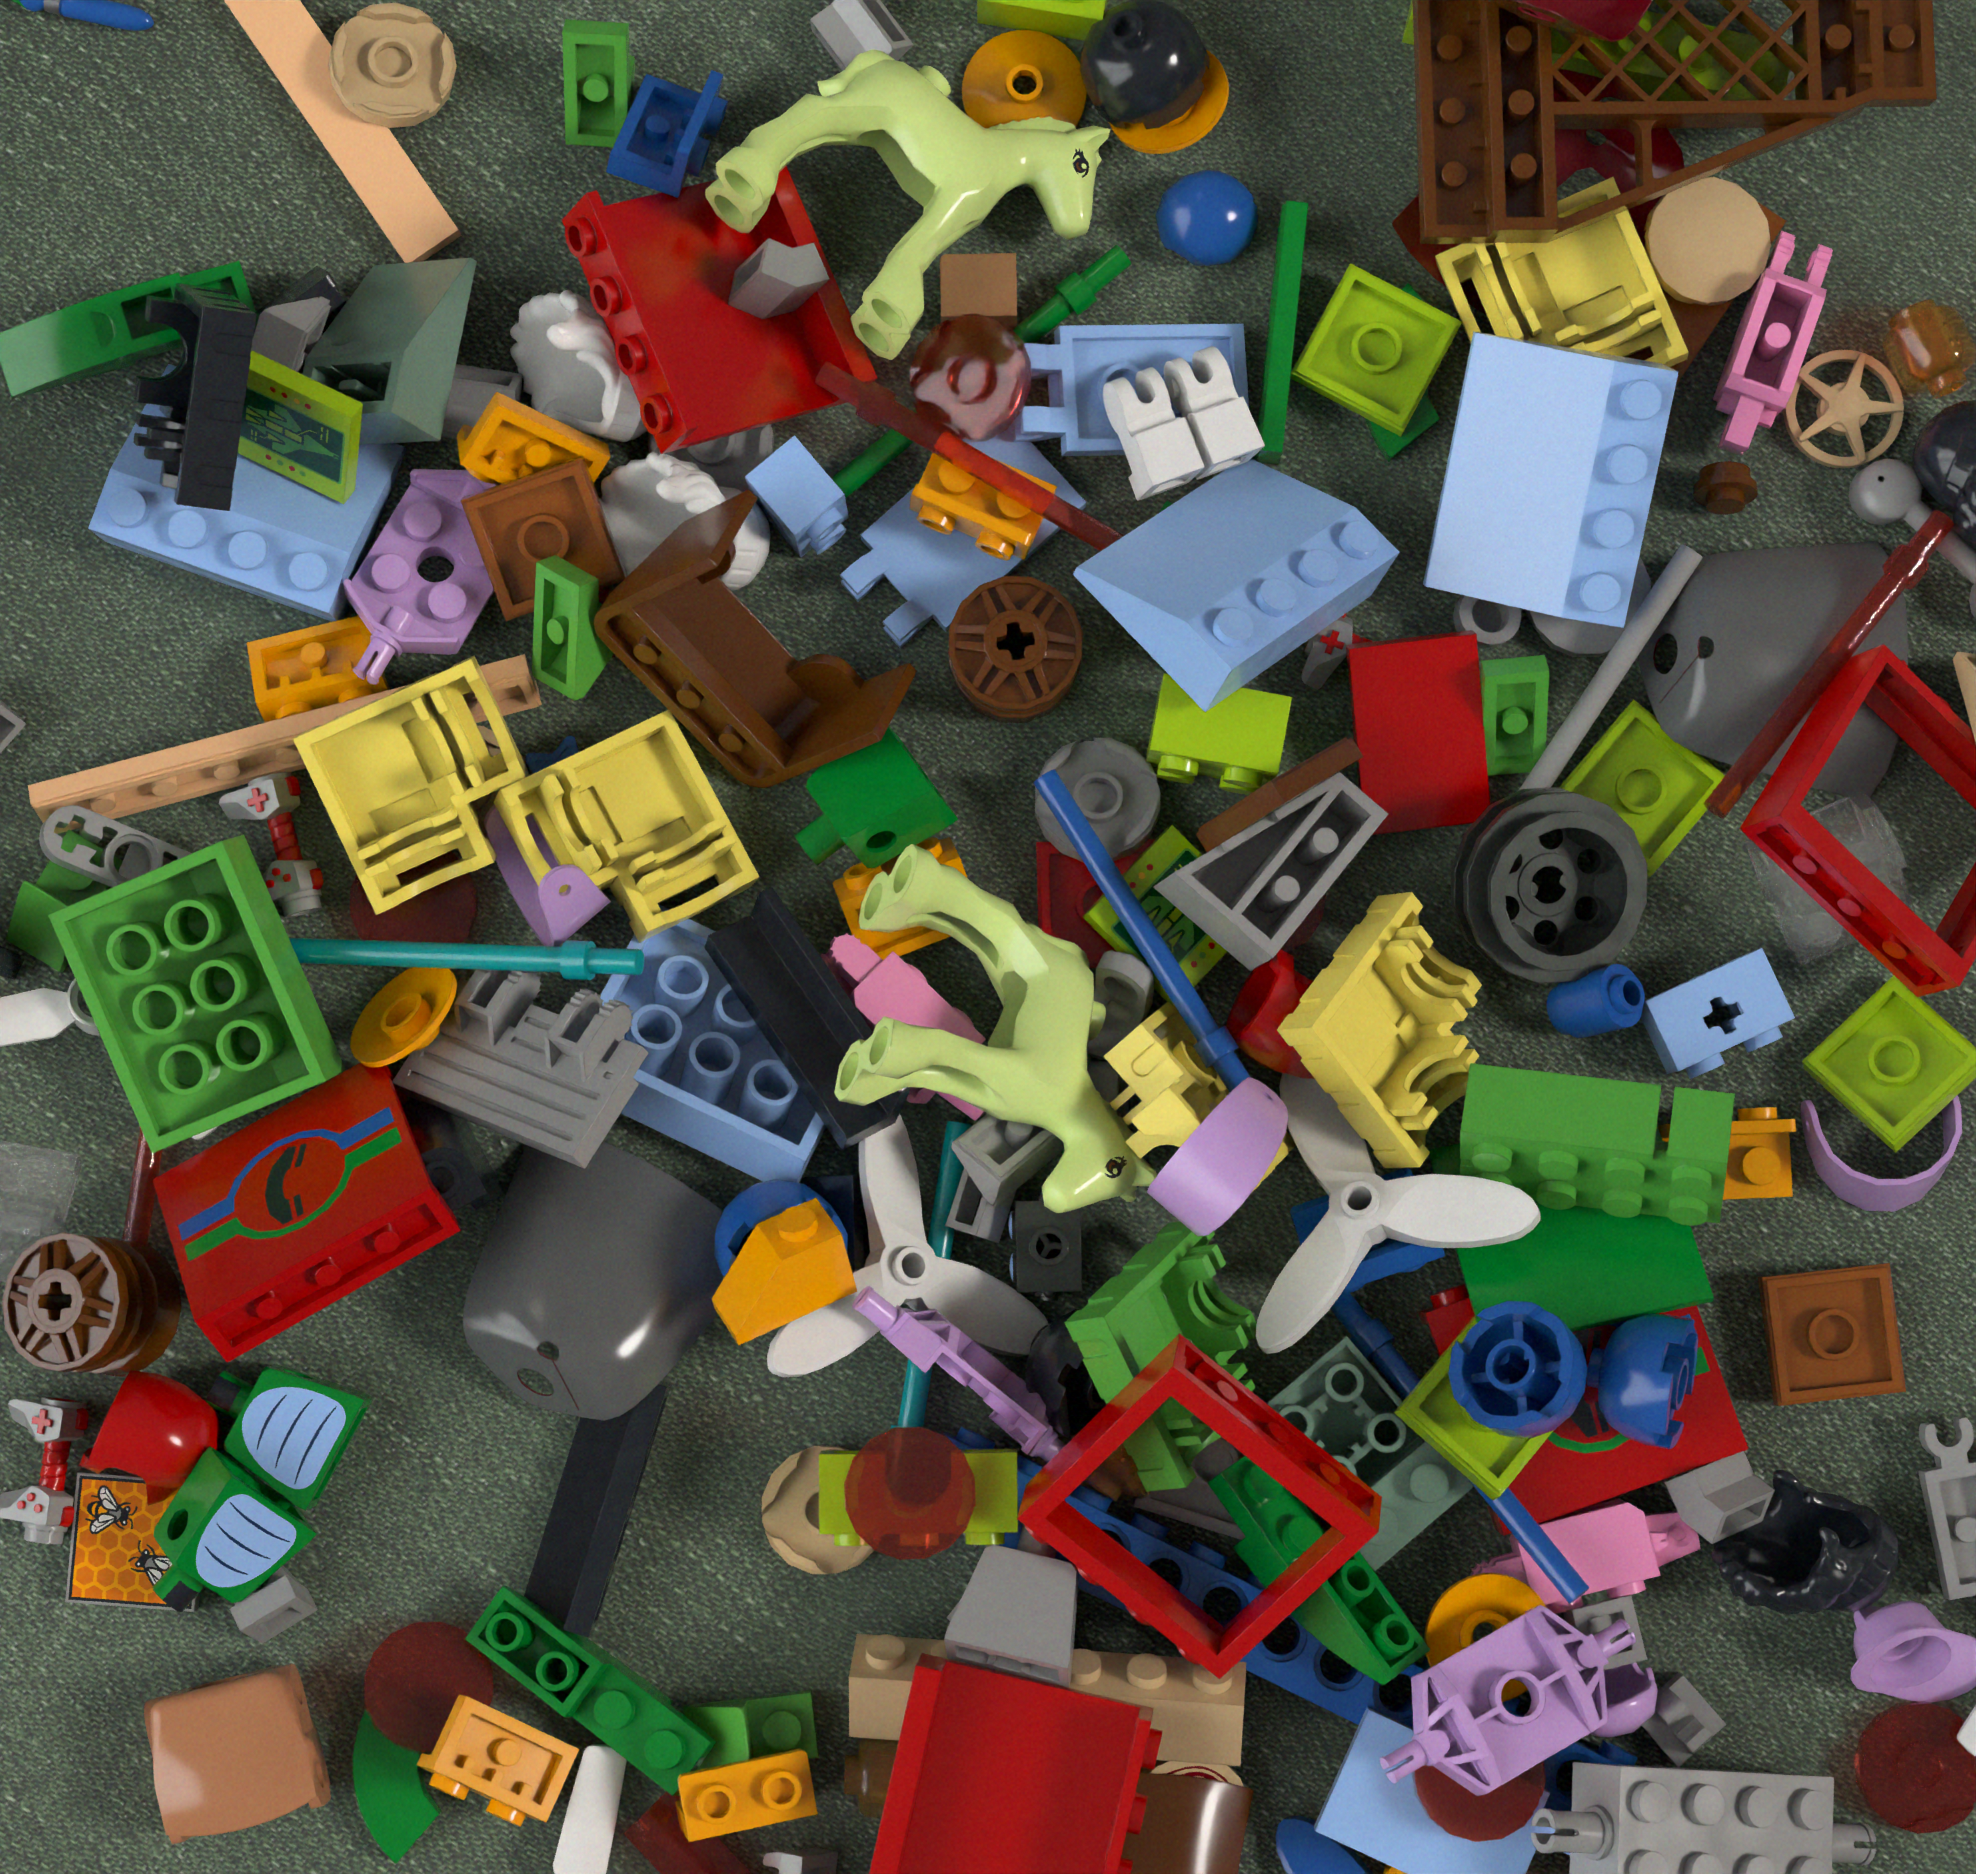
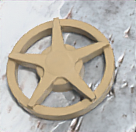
M1834 350L1814 357L1800 369L1792 394L1786 407L1783 409L1788 434L1803 454L1821 465L1845 469L1867 464L1889 448L1901 428L1904 404L1902 393L1895 377L1880 361L1859 351ZM1828 363H1854L1846 382L1837 383L1831 387L1809 375L1816 368ZM1864 368L1880 379L1888 392L1891 403L1869 400L1866 392L1860 387ZM1801 383L1819 399L1816 407L1818 419L1803 433L1797 422L1795 411L1796 396ZM1891 414L1889 428L1885 436L1876 447L1865 453L1860 428L1866 423L1869 416ZM1823 430L1834 435L1846 436L1854 456L1841 457L1825 453L1816 448L1808 439Z

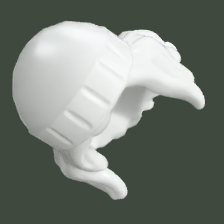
M565 290L561 294L549 292L546 295H537L532 297L530 302L524 303L519 309V322L513 325L510 330L512 338L517 341L510 348V353L516 362L519 374H523V392L532 395V408L585 434H594L597 437L620 442L634 440L647 432L640 415V403L628 375L621 371L617 363L614 342L603 317L596 312L592 302L579 294Z
M651 452L645 459L631 460L627 465L614 468L611 475L605 477L601 483L602 498L599 500L628 576L681 523L742 492L735 488L718 486L712 476L701 471L692 462L680 461L667 454L659 455L656 452ZM756 502L733 540L736 548L735 560L729 570L722 576H719L731 591L738 590L749 584L764 566L769 553V523L764 511Z

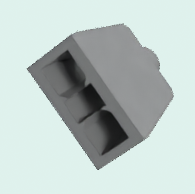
M1024 1524L1017 1550L994 1544L987 1545L946 1630L944 1640L947 1659L1069 1688L1072 1675L1078 1596V1571L1075 1565L1055 1559L1057 1550L1051 1545L1046 1546L1036 1541L1028 1533Z

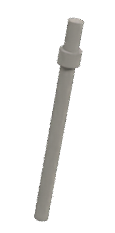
M1684 544L1679 546L1519 790L1552 787L1703 557Z

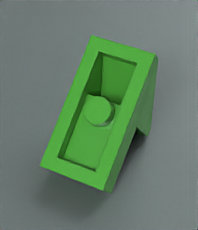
M565 19L562 39L566 145L613 147L633 100L635 58L629 54V23Z
M554 555L536 562L532 676L575 701L586 695L614 653L603 643L594 628L595 615L602 605L599 602L598 595L599 579Z
M1545 655L1482 660L1480 683L1488 776L1531 772L1546 749L1549 668Z
M68 830L60 848L66 852H71L77 845H84L94 849L97 852L90 858L89 862L100 867V857L103 848L83 838L78 833ZM114 855V866L117 872H119L123 860ZM49 861L36 884L26 880L22 883L6 940L59 972H63L68 965V960L48 915L112 887Z
M812 1690L685 1705L683 1707L684 1716L717 1741L697 1770L799 1748L807 1753L808 1759L819 1758L820 1753Z

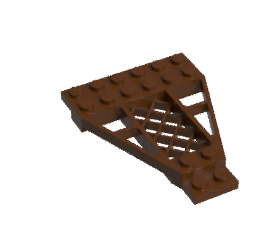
M1412 0L1420 243H1548L1859 115L1865 107H1929L1937 99L1932 0H1780L1792 11V15L1775 32L1748 7L1753 0H1717L1729 14L1712 32L1684 7L1690 0H1653L1666 14L1648 33L1637 24L1635 29L1627 35L1636 45L1617 65L1590 40L1591 37L1558 29L1556 30L1571 44V47L1552 65L1551 27L1520 18L1516 14L1488 0ZM1522 9V10H1524V11H1526V12H1529V13H1531V14H1534L1533 12H1531V11H1529V10ZM1672 19L1699 44L1681 64L1653 39ZM1735 19L1763 44L1745 64L1717 39ZM1791 26L1793 49L1781 38ZM1705 50L1732 75L1714 96L1687 71V68ZM1768 50L1794 73V79L1778 95L1750 70ZM1578 51L1605 76L1586 97L1559 72ZM1641 51L1669 76L1650 96L1622 71ZM1611 82L1631 100L1593 102ZM1676 82L1695 101L1657 100ZM1737 82H1740L1757 99L1720 101ZM1553 88L1567 102H1554ZM1795 88V100H1784ZM1762 128L1765 131V135L1664 177L1659 179L1653 177L1651 129ZM1555 129H1626L1631 132L1635 142L1636 188L1567 217H1558Z

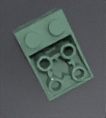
M473 258L374 265L307 355L303 375L363 404L359 445L441 440L477 263Z
M1345 1336L1267 1402V1404L1382 1496L1379 1532L1359 1550L1370 1567L1376 1571L1474 1486L1466 1476L1394 1413L1401 1405V1399L1351 1340Z

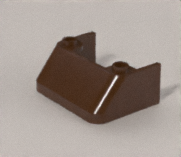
M748 489L681 523L606 597L595 615L594 628L603 643L733 777L752 787L768 788L881 741L917 670L908 662L864 681L848 662L838 656L815 654L797 661L724 584L719 576L725 574L735 560L736 548L733 540L758 499Z

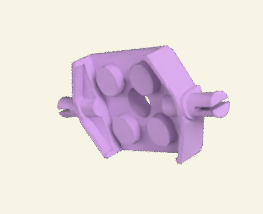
M413 469L411 471V484L352 581L346 578L343 583L346 598L372 634L369 646L357 666L353 668V672L359 678L364 680L367 675V682L376 685L392 656L400 657L402 652L446 655L458 653L494 592L460 500L462 497L499 485L497 482L493 484L483 482L475 478L467 470ZM441 556L452 563L454 570L444 581L429 582L419 575L417 571L419 565L426 558Z
M871 1286L864 1288L858 1294L852 1305L856 1311H859L880 1329V1333L923 1372L926 1373L933 1363L936 1362L963 1386L966 1387L968 1385L994 1410L989 1418L1022 1446L1021 1450L1032 1457L1039 1456L1048 1463L1065 1446L1057 1438L1058 1434L1053 1430L1052 1426L1048 1424V1418L1045 1414L1046 1405L1040 1395L1036 1392L1029 1393L1026 1383L1022 1378L1015 1375L987 1350L953 1325L936 1309L914 1311L902 1308L899 1305L894 1307L876 1293Z
M1539 1605L1525 1611V1614L1428 1670L1412 1676L1414 1736H1412L1411 1742L1380 1758L1382 1769L1391 1768L1404 1759L1407 1760L1385 1773L1386 1776L1395 1784L1424 1765L1433 1766L1474 1795L1480 1796L1488 1794L1605 1725L1608 1718L1604 1666L1609 1663L1607 1658L1636 1643L1633 1632L1624 1634L1612 1642L1610 1640L1631 1627L1625 1620L1619 1619L1616 1623L1597 1634L1585 1636L1551 1610ZM1510 1679L1522 1682L1530 1692L1531 1705L1523 1717L1510 1714L1502 1704L1501 1691L1504 1684Z

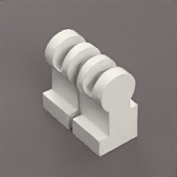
M1210 346L1194 352L1192 357L1193 371L1189 364L1181 357L1167 361L1164 365L1165 383L1161 375L1153 367L1138 371L1135 377L1137 395L1130 382L1124 377L1104 384L1103 400L1105 410L1113 429L1120 438L1132 471L1128 478L1137 501L1187 484L1194 477L1198 480L1246 463L1265 446L1244 397H1238L1229 366L1222 353L1216 347ZM1170 398L1176 409L1181 413L1182 418H1175Z

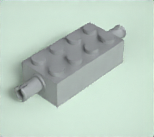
M1573 1762L1571 1811H1557L1550 1808L1539 1809L1534 1814L1531 1826L1555 1829L1553 1834L1531 1833V1839L1534 1847L1541 1853H1570L1569 1874H1832V1863H1849L1858 1866L1868 1865L1876 1854V1849L1854 1847L1855 1841L1876 1842L1874 1831L1868 1824L1861 1822L1853 1824L1833 1823L1834 1777Z

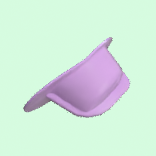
M1901 1601L1884 1607L1868 1606L1854 1612V1621L1857 1629L1854 1632L1853 1648L1857 1661L1852 1667L1850 1679L1857 1689L1882 1693L1909 1701L1931 1703L1950 1700L1976 1687V1638L1945 1629L1926 1606L1914 1601Z

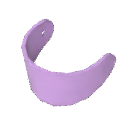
M494 804L485 816L484 829L486 837L488 836L497 854L496 863L515 902L540 942L544 946L559 947L611 901L581 868L573 864L558 865L533 816L530 815L525 817L529 830L539 851L552 869L546 873L538 887ZM568 884V889L560 893V887Z
M1246 1078L1214 1108L1182 1144L1150 1184L1147 1193L1195 1235H1209L1222 1226L1240 1208L1258 1185L1276 1156L1285 1136L1289 1119L1286 1105L1269 1087L1254 1078Z
M1957 1095L1941 1110L1944 1149L1940 1160L1929 1170L1906 1179H1877L1852 1170L1833 1154L1822 1133L1818 1115L1812 1101L1804 1100L1801 1102V1120L1805 1142L1817 1174L1838 1198L1865 1211L1894 1212L1920 1201L1941 1178L1953 1157L1962 1134L1961 1104Z

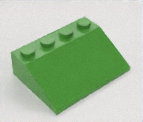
M244 835L215 843L48 915L152 1153L318 1085L346 1070Z

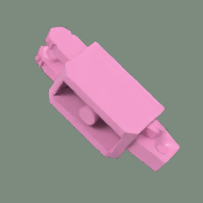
M1781 231L1776 239L1766 269L1753 284L1713 400L1718 402L1715 410L1728 414L1718 448L1740 456L1748 450L1757 425L1770 429L1775 417L1786 407L1826 297L1827 289L1821 288L1832 256V248L1818 244L1816 250L1809 257L1806 265L1807 272L1804 280L1801 281L1783 274L1795 248L1794 240L1796 238L1794 237L1795 235Z
M846 933L845 935L834 937L830 942L828 952L820 955L872 1032L876 1024L886 1016L907 1024L941 1029L979 1044H983L986 1040L975 1029L971 1019L963 1011L952 1007L928 985L925 976L913 965L905 963L895 952L892 951L882 960L869 946L862 944L860 938L857 939L854 937V934L850 936ZM910 1087V1092L906 1099L909 1103L926 1104L937 1093L974 1121L985 1114L984 1111L953 1095L922 1087Z
M1619 1498L1595 1503L1538 1524L1590 1587L1583 1595L1606 1590L1608 1598H1619L1646 1590L1645 1579L1661 1576L1658 1567L1701 1549L1698 1533L1681 1520L1677 1510L1644 1514L1642 1510ZM1513 1534L1509 1538L1513 1552L1490 1557L1487 1562L1482 1559L1481 1563H1475V1567L1470 1568L1472 1571L1470 1576L1480 1573H1501L1517 1578L1532 1588L1542 1599L1545 1606L1555 1614L1583 1606L1581 1596L1571 1604L1566 1601Z

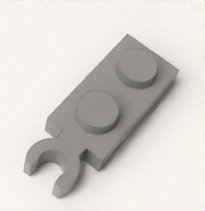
M1962 1416L1953 1417L1956 1435L1950 1444L1944 1446L1937 1439V1431L1933 1423H1921L1919 1426L1921 1445L1929 1454L1934 1456L1936 1467L1918 1470L1943 1597L1948 1600L1976 1595V1459L1968 1461L1967 1452L1974 1440V1431L1968 1418Z

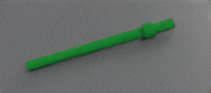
M1115 245L1081 274L1078 275L1074 271L1053 288L1056 293L1053 297L831 477L845 494V499L1009 365L1008 355L1010 352H1016L1018 343L1038 342L1070 314L1078 317L1097 301L1095 294L1131 265V261L1118 245Z

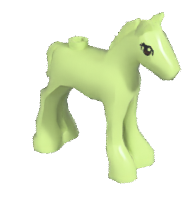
M872 49L856 55L842 72L827 80L818 81L821 96L805 94L781 116L753 129L740 146L734 147L716 162V173L719 178L705 189V196L718 217L738 232L750 233L768 208L770 198L776 188L779 172L795 157L818 147L831 145L869 146L878 152L902 190L924 207L921 218L888 254L878 276L863 292L862 305L850 318L855 335L877 356L893 360L909 340L911 331L923 315V273L939 254L964 234L979 226L997 202L1010 190L1022 185L1032 188L1047 215L1054 233L1071 240L1088 232L1092 216L1096 170L1102 161L1099 155V147L1108 139L1110 129L1098 126L1076 129L1074 124L1053 119L1051 116L1030 118L1028 120L1023 119L1020 122L1013 120L1007 124L1000 123L990 128H984L947 98L951 92L950 85L938 70L925 65L917 71L904 62L896 61L883 51Z
M914 844L907 846L898 857L891 874L883 871L878 873L871 881L861 903L859 915L860 929L890 933L923 926L950 935L976 953L1004 1008L988 1041V1047L941 1029L907 1024L884 1016L876 1024L871 1037L866 1041L858 1039L848 1049L839 1065L834 1091L836 1097L842 1102L865 1106L905 1087H922L953 1095L999 1120L1026 1123L1045 1128L1064 1142L1065 1151L1042 1185L1044 1206L1055 1213L1069 1212L1118 1196L1126 1202H1133L1136 1199L1135 1190H1137V1186L1149 1187L1156 1178L1157 1173L1143 1158L1139 1159L1125 1141L1134 1133L1123 1122L1122 1117H1119L1117 1112L1111 1109L1109 1102L1101 1097L1087 1071L1088 1042L1095 1039L1100 1033L1106 1017V1008L1104 1004L1094 1001L1093 973L1089 969L1086 953L1075 943L1048 935L1031 922H1024L1013 904L980 889L956 868L938 863L930 851Z

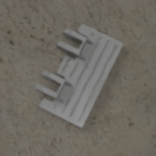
M476 970L469 981L460 978L457 983L453 1004L440 1024L438 1035L427 1047L411 1052L392 1083L405 1096L438 1107L449 1114L585 1169L638 1087L639 1083L633 1077L648 1055L643 1046L624 1039L625 1033L629 1032L628 1029L632 1026L631 1020L633 1017L631 1013L633 1011L629 1009L630 1006L616 999L614 1001L609 1000L608 1003L604 1002L603 1006L602 1002L604 1000L600 998L601 995L597 994V992L580 989L579 992H575L573 997H570V1003H566L558 1015L533 1005V999L537 998L538 992L541 991L539 988L542 983H540L541 977L538 976V972Z

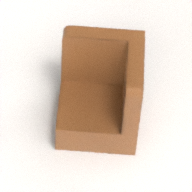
M1016 253L944 254L941 256V331H1011L1017 326Z

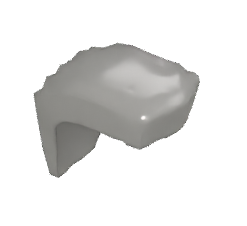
M1113 950L1107 951L1103 954L1096 968L1094 1001L1105 1005L1106 1017L1098 1036L1088 1042L1087 1054L1093 1058L1106 1060L1103 1056L1145 1021L1151 1009L1154 995L1152 969L1132 954L1115 952Z

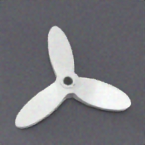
M1282 1073L1279 1086L1280 1097L1288 1111L1289 1119L1287 1125L1307 1167L1329 1195V1209L1312 1233L1288 1261L1271 1288L1256 1324L1258 1345L1266 1354L1278 1353L1292 1346L1306 1335L1329 1311L1341 1295L1356 1269L1374 1244L1381 1243L1387 1238L1431 1248H1473L1506 1243L1520 1239L1536 1227L1541 1215L1539 1208L1534 1200L1521 1189L1502 1182L1478 1177L1425 1174L1388 1181L1383 1180L1375 1174L1365 1139H1361L1337 1108L1338 1103L1330 1093H1325L1315 1079L1300 1078Z
M899 1114L894 1124L859 1141V1175L868 1226L870 1254L866 1259L865 1267L852 1272L857 1292L783 1325L771 1341L767 1354L768 1369L772 1374L781 1377H799L820 1370L849 1355L879 1332L880 1329L873 1322L852 1307L858 1294L868 1286H871L876 1293L894 1307L905 1303L914 1311L936 1309L985 1350L1002 1355L1016 1357L1029 1355L1034 1336L1041 1328L1048 1325L1045 1316L1039 1309L1006 1283L976 1267L936 1257L933 1249L926 1241L916 1161L907 1129Z

